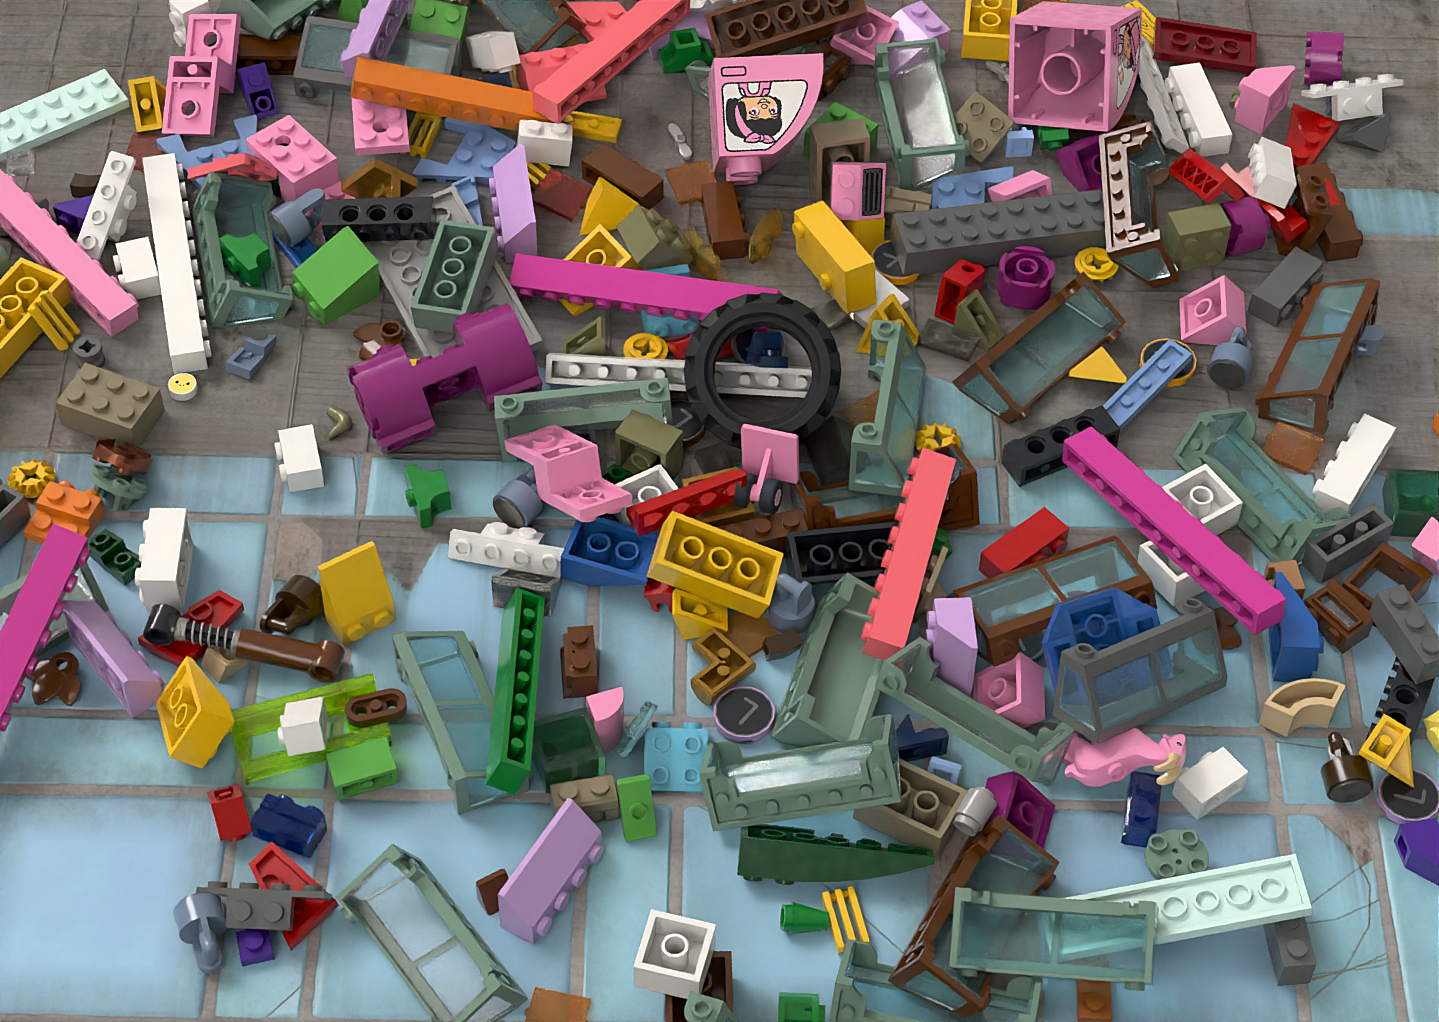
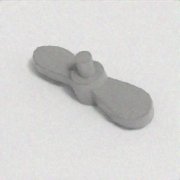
M987 60L986 67L997 73L999 80L1006 81L1009 85V69L1006 67V64L1003 63L1000 66L995 61Z
M669 124L668 132L673 137L675 147L679 149L681 158L689 160L692 157V150L686 144L685 136L676 124Z

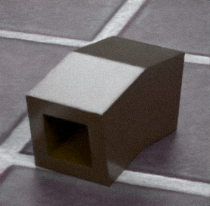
M75 173L70 183L72 197L83 198L94 195L101 175Z
M793 627L780 635L765 637L762 647L766 661L785 658L799 650L804 642Z

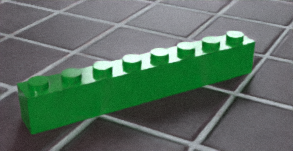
M518 587L506 605L502 616L485 784L513 795L517 793L531 769L545 597Z

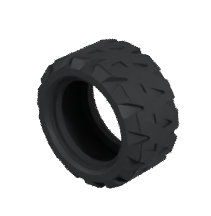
M761 292L760 294H744L730 299L724 305L713 309L700 322V326L690 339L685 354V389L695 413L702 424L714 436L730 446L742 449L741 427L743 424H749L795 434L798 436L799 443L812 436L824 424L834 407L839 393L842 370L840 353L834 336L825 322L812 309L798 300H792L784 295ZM756 327L779 329L795 338L807 353L812 371L811 384L803 401L787 415L768 421L747 419L732 411L720 398L714 379L716 361L726 343L740 332Z

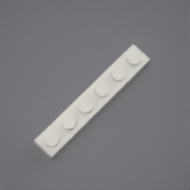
M1141 36L1140 64L1137 73L1141 79L1140 86L1147 95V104L1155 116L1154 123L1161 132L1162 143L1168 149H1174L1182 154L1189 149V145L1155 59H1152L1153 52L1149 41Z

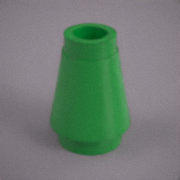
M791 902L790 905H782L780 913L781 931H788V934L827 931L829 925L828 911H822L821 909Z

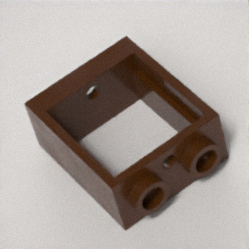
M1383 542L1343 582L1342 587L1370 611L1374 599L1359 590V588L1377 570L1398 584H1403L1410 591L1409 594L1416 603L1428 591L1433 573L1388 543Z

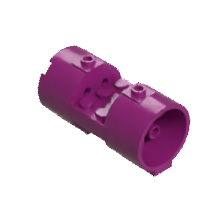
M508 303L481 314L480 312L474 314L467 312L458 316L456 321L453 322V332L457 345L446 348L443 354L437 357L425 356L419 359L415 366H412L400 344L395 346L388 344L377 349V353L373 354V357L346 368L351 385L354 384V392L360 410L373 438L377 437L378 441L376 442L382 455L436 434V425L429 407L476 389L490 412L495 410L494 396L542 390V380L533 352L516 314Z

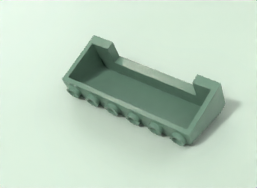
M222 0L216 10V14H237L241 17L240 28L271 41L275 39L278 41L286 34L288 29H296L305 18L315 16L322 7L324 9L328 8L334 0Z
M846 573L824 593L815 608L812 622L806 633L771 732L772 737L783 743L798 747H808L864 738V726L870 718L875 717L873 716L874 709L882 700L883 692L875 687V683L885 660L862 653L865 641L860 639L865 622L870 623L872 616L867 615L870 602L873 597H878L879 592L874 591L872 586L849 573Z

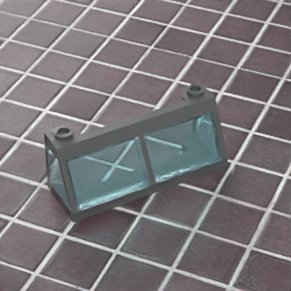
M314 16L307 17L293 75L296 96L315 98L319 95L320 88L351 92L352 78L345 77L340 59L342 52L348 49L352 30L357 29L359 23ZM399 29L385 62L462 78L459 38Z
M1190 597L1177 603L1176 611L1181 615L1180 617L1105 649L1097 651L1089 644L1080 643L1061 651L1052 715L1094 743L1099 744L1226 687L1227 671L1214 610L1202 604L1198 599Z

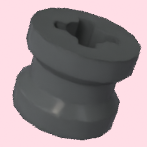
M85 336L74 343L73 350L80 369L84 363L99 368L104 365L105 357L98 338Z

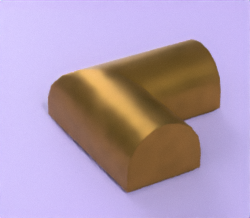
M715 627L692 643L693 651L709 664L691 678L690 681L694 694L705 705L714 703L721 695L732 689L756 669V663Z

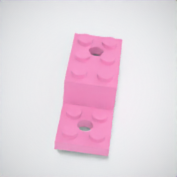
M189 14L185 56H170L162 134L166 136L180 134V136L214 137L219 93L234 92L241 17L239 15ZM212 35H217L216 44L209 47V38ZM191 103H195L196 108L194 113L192 115L187 116V106Z
M352 98L356 156L410 152L406 109Z
M290 115L245 139L247 148L260 160L277 168L281 198L285 202L288 200L293 202L308 191L316 188L324 191L325 199H355L341 192L337 158ZM286 143V144H289V145L285 147V146L280 145V144ZM311 209L310 211L306 212L304 216L309 215L314 210ZM321 221L315 230L325 239Z
M556 424L504 440L507 452L534 466L539 498L580 522L594 521L597 516L606 513H618L622 511L623 507L633 504L630 492L602 478L598 446Z

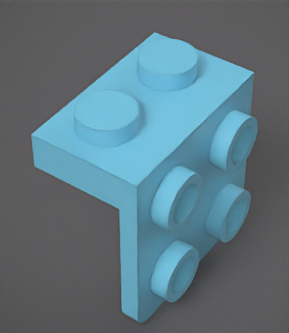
M652 722V728L646 727L644 774L649 776L651 791H703L699 773L708 746V729H702V723L685 722L683 723V728H671V722Z

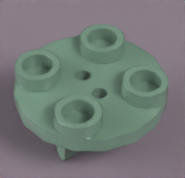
M93 464L89 474L90 479L95 483L93 490L103 497H106L108 492L113 493L116 496L113 509L117 512L121 509L127 511L133 499L144 497L149 485L145 480L121 474L115 470L116 466L113 464L110 467Z
M1168 829L1153 834L1149 838L1144 853L1145 865L1156 880L1206 871L1209 865L1208 851L1199 839L1198 834L1191 829Z

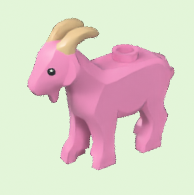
M1132 728L1096 744L1093 741L1088 742L1078 737L1080 733L1075 731L1063 763L1068 765L1065 769V776L1067 778L1073 777L1085 786L1100 787L1113 781H1121L1127 774L1143 766H1154L1155 772L1167 771L1163 776L1157 778V784L1168 785L1178 778L1186 757L1187 740L1183 734L1175 736L1163 734V738L1157 744L1139 729Z

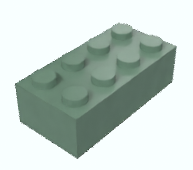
M441 219L411 304V312L416 328L454 333L453 322L456 321L458 316L467 312L477 313L498 250L494 227Z

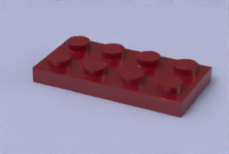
M1156 17L1152 59L1182 64L1200 63L1202 67L1251 74L1256 69L1257 32Z

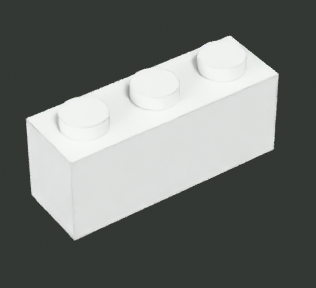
M488 31L465 37L472 68H481L482 72L498 71V73L513 70L512 65L521 63L513 32Z

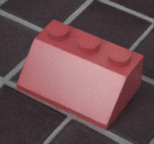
M587 44L519 55L521 63L516 64V80L520 89L533 92L538 84L544 82L555 70H558L567 63L572 56L579 53ZM605 85L585 102L605 99L607 97Z

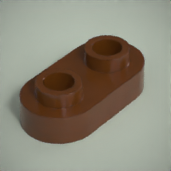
M395 688L354 696L345 705L348 723L357 728L398 720L407 711L405 694Z

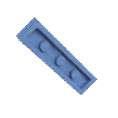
M1169 339L1103 405L1120 427V432L1192 360L1191 352Z

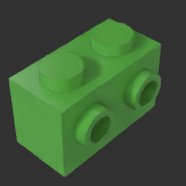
M387 736L383 738H370L362 744L351 747H338L331 753L325 754L338 800L399 783L397 768Z

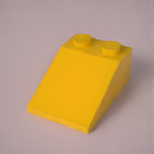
M601 224L563 259L633 270H645L642 266L636 264L634 258ZM559 299L574 317L594 306V303L585 302L584 306L569 303L566 299Z
M373 541L317 566L326 621L342 645L351 641H357L364 635L378 628H384L396 620L394 600Z
M186 656L156 701V707L169 757L203 769L208 760L215 756L218 745L224 736L232 731L234 718L227 700L191 657Z

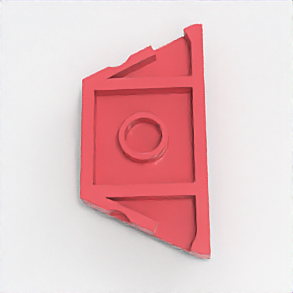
M566 2L587 25L581 33L589 42L597 38L604 29L614 24L621 15L627 13L619 2Z
M249 153L228 154L227 158H214L213 162L188 168L187 179L196 180L201 177H207L209 171L266 182L276 179L277 168ZM221 178V184L244 187L255 185L253 183Z

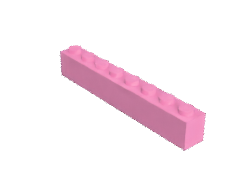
M0 169V226L40 266L66 276L71 297L111 337L138 321L137 307L139 305L136 298L131 293L127 294L114 276H109L104 272L98 260H92L87 255L84 247L79 242L75 243L69 237L66 229L62 225L58 226L52 220L51 215L46 209H41L36 205L30 193H24L19 188L16 180L11 175L7 176Z

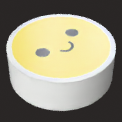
M176 374L168 382L170 396L175 400L186 401L197 394V382L191 374Z

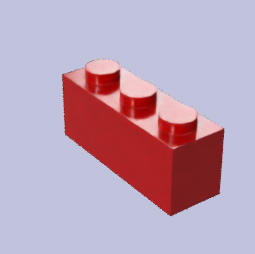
M1043 507L984 549L980 555L978 570L987 578H991L1047 559L1054 554H1061L1068 545L1069 527L1047 508Z

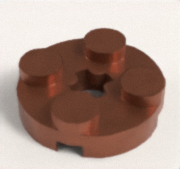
M98 438L92 455L94 460L113 464L116 466L115 470L128 476H131L133 471L141 474L148 473L153 458H150L151 455L147 451L127 442L124 445H115L116 439Z

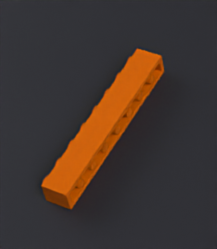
M357 56L350 98L518 131L519 120L555 123L534 111L533 92Z

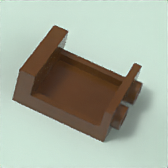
M1299 172L1297 175L1301 193L1291 207L1307 220L1310 228L1289 243L1273 230L1279 255L1287 256L1295 247L1308 253L1333 217L1323 176Z

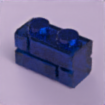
M1137 771L1131 772L1126 793L1121 843L1124 845L1146 848L1149 838L1156 834L1162 785L1157 784V778L1160 775Z
M267 793L260 804V808L256 810L250 822L253 837L268 843L273 842L278 847L307 858L312 857L318 847V843L321 842L327 832L326 818L319 808L312 805L303 807L295 804L293 799L283 794L277 797Z

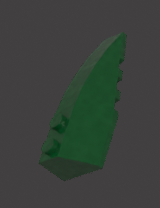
M758 824L741 827L737 875L743 876L745 880L754 882L762 881V878L775 879L776 883L783 885H792L794 881L842 882L865 880L900 874L933 865L934 854L931 849L895 843L888 844V848H882L881 843L872 839L862 838L857 840L856 843H852L844 838L842 834L831 833L830 836L822 838L815 836V830Z

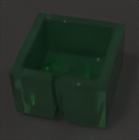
M1389 468L1382 488L1384 514L1394 522L1390 536L1417 537L1431 517L1439 522V471Z
M586 707L534 722L532 757L546 794L550 793V785L606 775L605 754Z

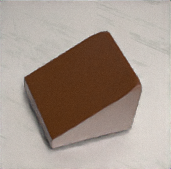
M500 869L475 882L477 899L487 915H492L499 911L498 893L509 879L505 869Z

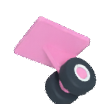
M743 424L741 427L742 469L747 474V485L741 488L739 483H736L734 504L737 507L747 508L750 501L752 504L758 502L762 513L773 515L778 511L782 501L783 484L781 481L796 484L799 480L798 436Z

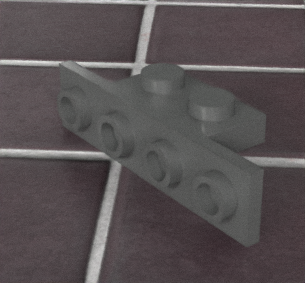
M208 881V887H197L196 893L208 892L219 897H228L225 928L293 931L295 900L332 901L333 895L324 892L323 886L303 885V891L291 890V885L271 884V889H259L258 883L245 882L240 883L239 888H227V882Z

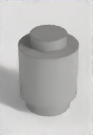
M984 787L970 788L954 813V826L969 836H975L977 832L982 831L997 806L996 801L993 799V793Z

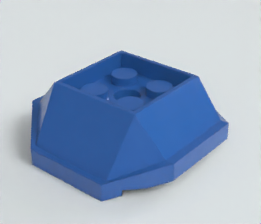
M1109 588L1056 604L1041 643L1054 693L1056 692L1061 651L1080 643L1089 644L1096 650L1099 648L1102 650L1160 625L1157 610L1117 588ZM1166 646L1155 651L1162 681L1166 679L1172 670ZM1150 652L1092 677L1098 709L1157 684ZM1064 666L1059 702L1066 700L1077 704L1089 703L1084 678L1067 666Z

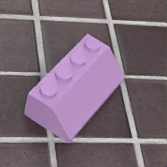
M368 0L366 8H363L360 12L357 29H353L351 32L348 49L344 50L341 55L340 63L343 65L345 77L353 78L357 56L385 62L411 4V0Z
M523 144L515 147L493 166L494 178H489L490 194L496 195V197H491L493 213H498V216L494 217L496 233L501 232V236H497L498 252H504L505 263L514 262L516 253L538 256L536 220Z
M63 600L62 603H65L63 616L71 641L129 715L134 718L156 705V701L162 694L161 687L164 686V681L156 670L151 671L148 668V661L140 650L135 651L132 648L133 644L128 634L124 630L120 632L116 628L117 623L108 610L104 612L95 602Z
M567 798L498 893L501 928L533 945L540 935L545 936L556 912H561L566 907L571 891L575 886L579 887L583 883L588 867L592 862H598L604 850V846H602V832L572 799Z

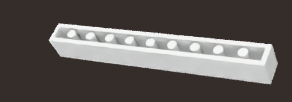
M175 153L144 157L142 160L174 374L208 369L206 358L212 357L209 340L204 341L203 337L208 336L206 320H200V316H205L203 299L197 300V296H202L200 279L194 280V276H199L197 259L191 260L192 256H196L194 240H188V237L193 236L191 220L185 221V218L190 217L188 201H182L183 198H187L185 182L179 181L184 179L182 163L176 164Z
M548 353L546 355L545 383L595 386L668 378L669 390L686 391L684 380L685 360ZM716 362L714 379L718 393L805 398L811 384L812 371L811 367L762 368L750 364Z

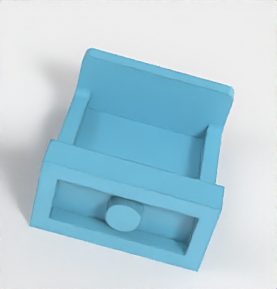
M687 264L644 270L690 277ZM639 310L645 333H652L661 338L691 333L700 326L699 318L689 317L688 321L673 318L671 314L663 313L662 317L648 315L646 311Z

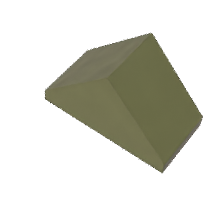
M978 289L973 290L957 305L954 332L982 350L988 351L1005 336Z
M602 316L598 317L562 342V353L606 356L605 318Z

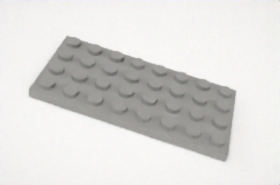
M454 186L429 195L433 196L437 213L435 235L441 219L475 224ZM434 239L362 242L379 262V277L422 356H432L434 358L442 355L446 348L457 345L454 333L416 328L411 312V304ZM495 258L477 312L481 314L508 303L524 330L531 350L535 351L544 347L542 338Z

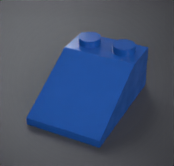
M600 517L591 522H580L577 520L561 555L560 578L586 586H646L649 579L647 573L659 534L650 532L638 536L633 527Z
M1276 572L1272 586L1282 592L1286 598L1283 620L1268 628L1273 681L1293 682L1309 679L1313 671L1318 670V654H1322L1324 651V636L1319 635L1317 621L1282 572Z

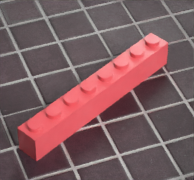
M690 0L638 1L626 14L621 15L614 24L604 29L597 38L589 42L585 48L572 56L567 63L558 70H555L550 77L535 87L533 90L534 111L559 124L690 13Z
M922 448L919 457H913L910 462L907 474L912 475L910 481H905L901 497H904L905 501L904 504L899 503L894 520L899 521L897 527H892L887 542L892 544L891 551L886 549L881 563V567L885 568L884 574H879L874 587V591L879 592L878 597L872 598L867 615L872 616L870 623L865 622L860 639L865 641L862 653L886 660L906 645L956 462L954 458ZM897 658L891 663L897 664L899 658Z

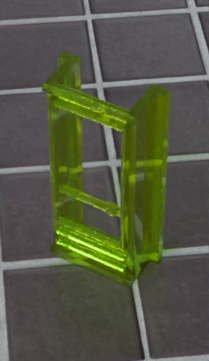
M373 674L355 677L231 710L234 718L231 734L245 784L249 785L250 781L327 761L325 754L331 753L334 749L362 744L370 738H383L387 736L389 746H392V735L388 722L357 728L350 725L346 719L345 705L349 699L376 691ZM324 697L328 716L343 713L349 733L327 738L326 750L288 756L285 749L251 758L246 738L278 730V727H281L280 715H284L286 703Z

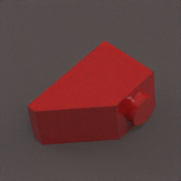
M234 784L207 792L220 841L227 839V842H236L246 838V834L251 833L252 830L239 785Z

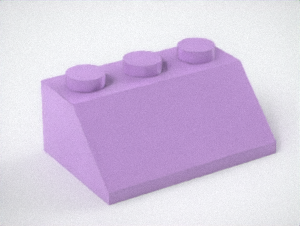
M971 597L934 599L933 611L927 612L928 629L925 630V640L932 644L929 650L932 662L936 661L941 664L936 677L971 697L978 651Z

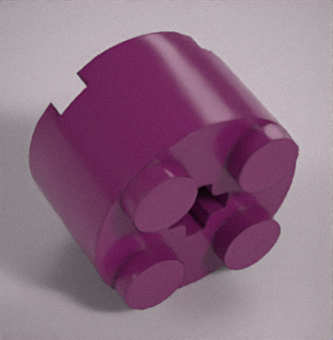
M1307 32L1306 47L1311 48H1306L1305 67L1310 68H1305L1304 84H1333L1334 81H1341L1344 33Z
M1244 197L1238 202L1231 200L1220 203L1231 224L1225 256H1235L1262 249L1266 240L1267 230L1271 227V221L1268 215L1263 214L1255 197Z
M1019 246L1014 248V252L1009 254L1006 252L1000 260L997 280V292L1001 303L1005 306L1038 310L1050 298L1055 272L1053 260L1051 259L1050 261L1041 249L1031 246Z

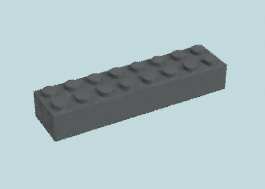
M1101 189L895 213L892 217L890 239L903 276L946 271L959 260H966L981 266L1000 264V260L1006 252L1007 254L1014 252V248L1019 246L1039 248L1045 252L1047 258L1077 255L1080 251L1090 247L1106 249L1103 194Z

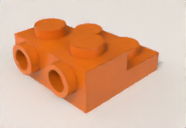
M62 480L59 483L50 481L36 501L37 511L24 529L25 539L43 544L52 524H56L89 539L106 513L103 499L95 490L86 489L85 492L76 490L67 481Z

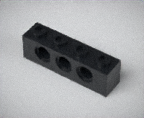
M433 196L324 199L321 226L326 242L346 226L350 227L361 242L422 241L435 238L437 213Z
M1102 405L1094 409H1087L1077 416L1060 420L1055 425L1045 429H1038L1023 438L1011 440L1004 445L1001 463L1016 484L1021 487L1068 467L1062 461L1065 439L1089 427H1093L1100 435H1104L1108 442L1116 448L1120 427Z
M1396 656L1391 670L1397 672L1395 678L1388 677L1383 693L1389 696L1387 701L1380 699L1375 717L1381 719L1383 714H1386L1411 729L1409 734L1411 747L1435 678L1415 684ZM1372 722L1366 740L1377 724Z

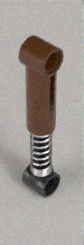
M155 604L152 606L143 631V637L151 644L157 646H169L175 640L185 643L190 640L192 644L199 642L201 646L208 644L209 648L216 646L217 650L224 648L226 652L230 650L231 653H236L238 658L306 672L313 679L323 683H331L337 680L345 655L344 648L333 641L323 640L314 644L247 628H242L241 631L235 629L232 632L228 631V627L226 630L220 629V625L218 628H214L212 624L205 626L204 622L201 625L196 624L195 620L191 623L189 619L182 618L176 608L167 604Z

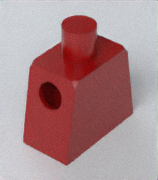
M959 260L942 275L934 316L955 325L957 305L973 290L978 289L981 294L986 274L984 267L966 260Z

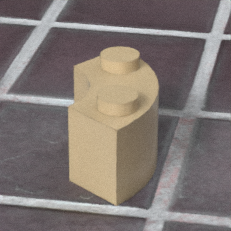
M1318 678L1301 679L1285 684L1273 692L1264 703L1259 725L1285 737H1288L1294 729L1304 725H1318L1328 728L1340 706L1346 685Z

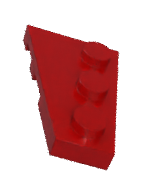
M1295 103L1292 106L1285 146L1291 148L1294 172L1298 166L1315 164L1340 127V122Z
M218 590L190 606L188 612L181 617L189 619L191 623L195 620L196 624L200 625L202 622H204L205 626L212 624L214 628H218L220 625V629L226 630L244 611V606L242 602ZM143 635L138 637L139 645L177 667L181 665L186 656L191 657L197 662L208 648V644L201 646L199 642L192 644L190 640L186 643L175 640L169 646H157L148 642Z
M273 842L248 863L260 889H271V884L291 885V890L303 891V885H319ZM333 897L332 901L295 900L293 931H282L291 951L339 906Z

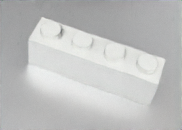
M1193 63L1170 67L1168 78L1165 79V86L1173 99L1175 111H1178L1181 117V126L1183 129H1186L1189 135L1190 146L1194 147L1196 153L1201 157L1229 153L1233 134L1201 64Z
M1261 137L1258 144H1253L1248 155L1250 159L1249 167L1252 170L1250 177L1253 179L1251 186L1254 188V196L1285 209L1296 187L1291 148Z
M1367 414L1363 415L1359 423L1354 422L1347 435L1348 441L1340 443L1335 454L1337 459L1329 461L1324 471V476L1326 477L1324 480L1318 479L1312 491V495L1315 496L1314 503L1325 514L1334 508H1341L1350 514L1390 448L1396 427Z

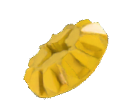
M1086 248L1080 251L1075 258V271L1080 272V274L1084 271L1091 281L1098 280L1103 283L1105 279L1112 280L1114 274L1118 271V265L1109 259L1106 249ZM1092 261H1094V264L1100 267V269H1096L1095 266H1092Z
M652 333L635 334L623 346L624 357L667 359L668 346L660 336ZM647 347H649L650 353H647L646 356H642L641 353H643L647 349Z
M934 421L930 426L923 424L922 429L916 432L915 446L919 453L922 448L935 451L939 447L957 444L960 448L961 436L957 435L956 428H949L947 423L937 425ZM935 436H939L940 440H942L941 446L934 439Z
M35 458L28 463L22 460L21 465L18 467L12 466V473L7 475L9 487L25 495L26 498L39 497L50 481L55 483L53 467H50L46 460L38 462ZM34 474H36V479L30 478L26 480L25 476H33Z

